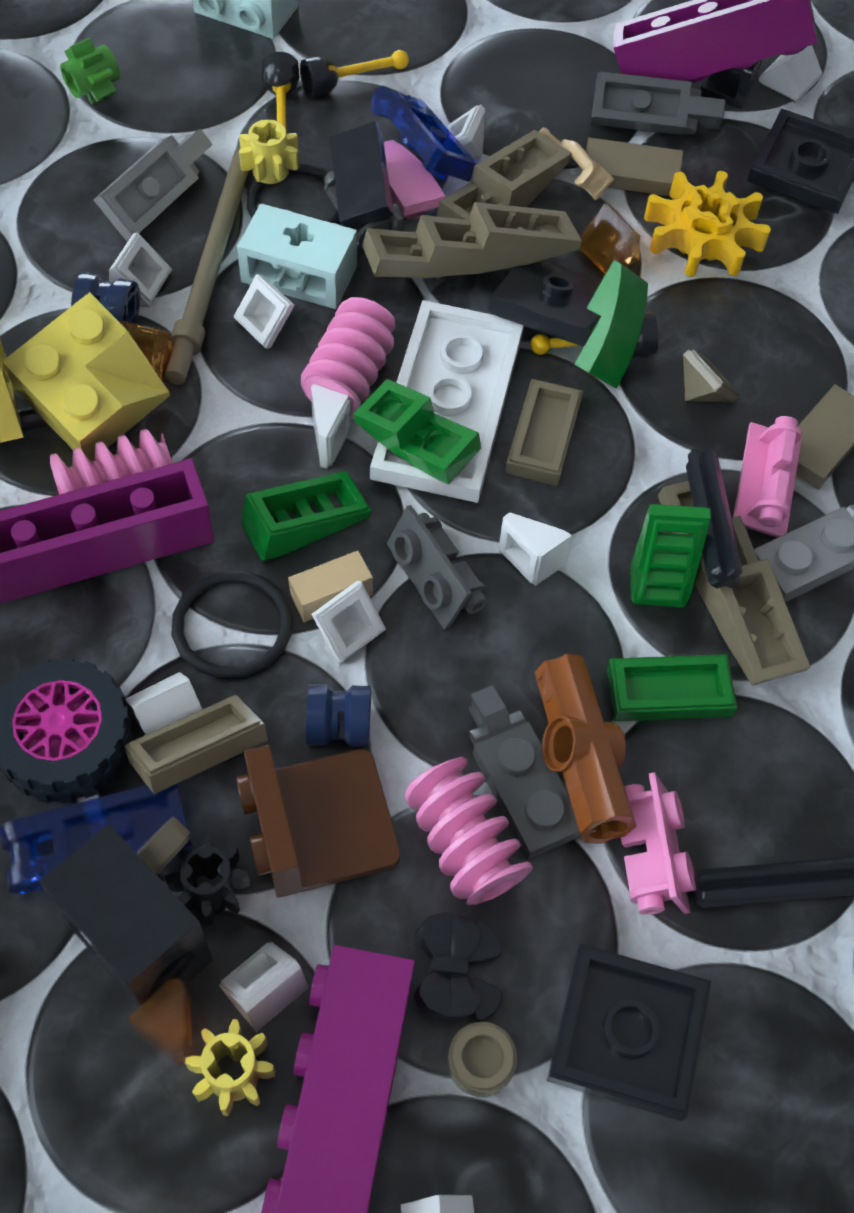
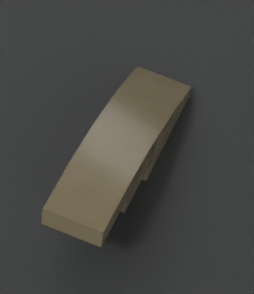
M533 130L474 165L471 182L440 200L436 216L468 219L474 202L527 207L570 162L572 153L538 131Z
M474 202L468 219L421 215L416 232L367 228L362 247L375 277L432 278L479 274L528 265L579 250L582 240L566 211Z
M689 481L665 486L658 494L659 501L663 505L693 506ZM741 515L732 517L743 570L739 576V584L733 588L724 586L716 589L711 586L707 579L703 553L694 583L724 641L752 686L807 671L811 666L768 559L758 561Z

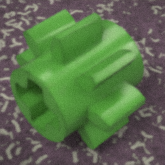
M87 38L69 46V49L64 51L68 61L60 64V70L66 86L74 97L80 98L87 95L90 103L94 104L116 93L117 90L113 82L121 78L120 68L115 56L106 45L103 44L94 48L91 39Z

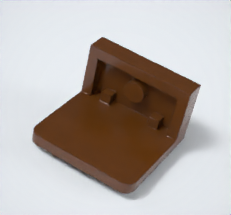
M269 745L244 750L248 774L236 776L244 815L257 812L262 834L249 837L258 876L271 873L277 898L390 870L398 865L400 849L376 763L370 751L358 749L275 769Z

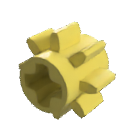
M261 120L250 127L248 134L239 135L241 170H252L257 182L265 184L279 183L288 176L289 169L298 170L299 151L297 134L289 133L286 135V129L282 123L275 120Z
M238 1019L232 1020L228 1033L214 1036L211 1031L204 1028L201 1034L206 1046L201 1056L193 1055L185 1059V1064L190 1071L203 1073L205 1076L203 1080L196 1084L192 1091L197 1101L206 1100L214 1093L219 1097V1106L223 1116H229L233 1108V1101H238L245 1097L251 1104L257 1107L260 1104V1099L255 1088L259 1078L269 1079L275 1077L273 1064L267 1061H257L256 1059L268 1045L266 1036L261 1033L248 1041L242 1036ZM226 1055L235 1062L241 1060L244 1074L236 1080H233L226 1073L222 1074L218 1065L219 1060Z

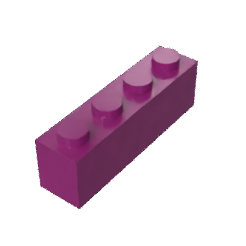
M692 0L615 24L613 48L621 74L694 83L707 79L713 73L730 68L745 69L753 66L759 60L779 54L786 56L797 54L807 46L817 44V36L811 0Z
M192 458L1 510L0 604L215 542L208 503Z
M333 945L329 966L317 964L309 999V1006L320 1007L314 1034L302 1032L294 1064V1075L304 1077L299 1105L286 1104L278 1135L277 1148L288 1150L282 1180L269 1179L261 1213H369L411 991L415 960Z

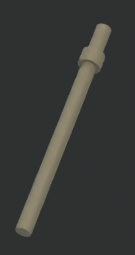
M240 148L234 151L183 317L175 322L169 340L172 352L164 377L168 382L175 385L185 383L192 358L200 352L205 337V329L202 326L249 173V171L241 170Z

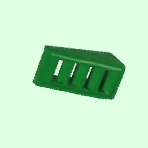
M343 471L246 494L241 524L260 559L266 561L288 554L370 518L371 509L348 472ZM334 494L342 507L335 509L328 496ZM314 503L319 513L314 514L309 504ZM293 512L296 518L290 519L288 513Z
M663 504L649 505L630 565L631 600L634 604L685 607L693 590L711 520L710 508Z

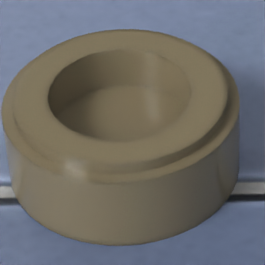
M173 816L136 853L155 874H158L189 841L191 832Z
M471 1023L463 1027L454 1036L450 1044L447 1058L448 1071L453 1082L463 1092L475 1097L493 1096L501 1092L514 1075L517 1066L515 1044L504 1029L493 1023Z

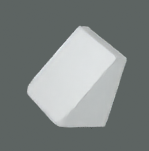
M313 384L311 386L312 416L320 467L328 470L329 467H332L351 430L349 395Z
M508 513L503 517L499 550L531 584L536 586L567 563L573 537L562 529Z

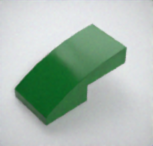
M615 260L612 262L587 306V309L599 316L600 320L574 365L617 389L630 363L641 333L647 304L648 283Z
M386 379L353 413L355 422L383 446L414 467L448 485L481 449L478 432L435 414L431 397L389 379Z

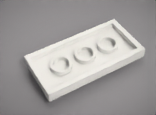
M422 300L397 383L431 397L435 414L478 432L481 449L448 485L414 467L378 442L370 465V480L466 501L479 502L523 336L524 325L488 313Z

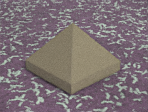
M688 349L683 354L685 401L734 403L739 398L737 395L739 392L710 360L694 349L692 351Z

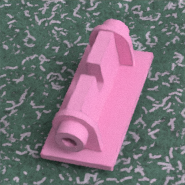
M780 416L776 418L775 424L769 428L753 422L749 424L733 516L741 515L745 528L777 538L787 534L802 440V430L797 427L798 421L793 417Z
M649 773L651 790L645 791L644 786L639 784L624 786L637 827L625 837H621L622 845L627 848L646 844L647 852L624 856L630 901L638 904L639 914L653 915L663 912L665 910L664 901L673 900L684 914L691 913L687 892L696 890L695 874L688 852L680 853L676 834V830L685 828L682 805L676 791L668 792L656 773Z

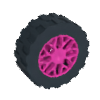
M62 658V661L53 662L50 659L38 662L39 665L30 669L26 667L16 673L17 677L10 683L6 682L0 689V768L9 782L13 781L17 790L26 796L31 794L36 796L38 801L50 803V800L60 801L61 804L73 803L74 799L84 796L87 799L96 795L97 790L105 785L108 787L116 780L115 775L121 768L125 769L129 760L124 745L135 740L132 732L134 724L121 688H117L114 678L109 673L99 671L95 664L87 661L84 663L75 662L74 658Z

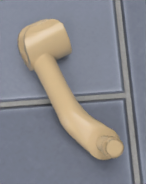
M544 127L539 131V133L572 153L571 158L583 170L574 182L577 186L584 188L596 201L613 182L614 178L602 166L592 160L576 141L563 139L560 142Z

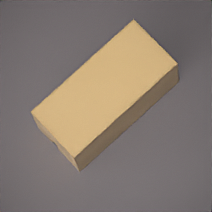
M358 550L288 577L290 596L303 622L314 619L311 615L313 612L357 580L363 583L369 596L373 595V577Z

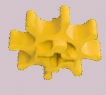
M724 171L717 172L714 184L710 188H707L705 185L695 187L688 182L685 173L676 172L669 193L673 200L664 199L656 194H651L648 197L644 215L645 221L665 225L654 229L650 251L653 254H659L665 249L677 248L682 254H688L689 257L684 273L689 277L696 275L699 263L703 259L708 261L717 259L726 266L730 275L737 276L740 273L746 252L740 247H748L757 252H762L771 231L769 225L755 224L749 221L757 218L763 196L761 193L755 192L747 198H736L731 192L726 193L724 188L728 174Z

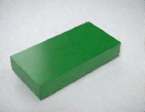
M727 654L612 658L609 660L607 672L614 722L733 717L737 710Z

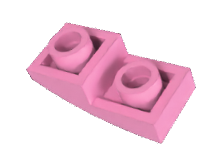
M394 140L385 141L384 148L392 203L397 204L400 208L403 218H420L421 215H426L428 210L438 208L439 201L444 199L446 195L429 170L414 154Z

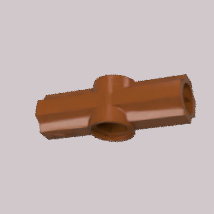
M565 654L553 660H545L534 672L549 722L542 741L543 759L550 770L563 772L579 832L582 834L585 843L603 844L615 838L625 837L637 826L619 771L626 752L624 733L616 723L603 720L583 656Z

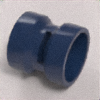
M85 271L80 273L73 287L71 306L90 292L129 333L132 332L140 309V288L138 283L121 278L114 282H108L100 274Z
M309 684L306 707V745L326 746L331 740H345L350 747H369L371 686L352 685L347 691H333L326 684ZM340 712H344V719H340Z

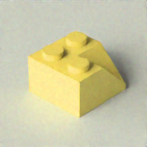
M90 292L2 361L13 388L72 450L77 447L81 448L90 461L94 459L96 442L102 441L108 448L118 440V436L124 435L170 396L168 389L129 332Z

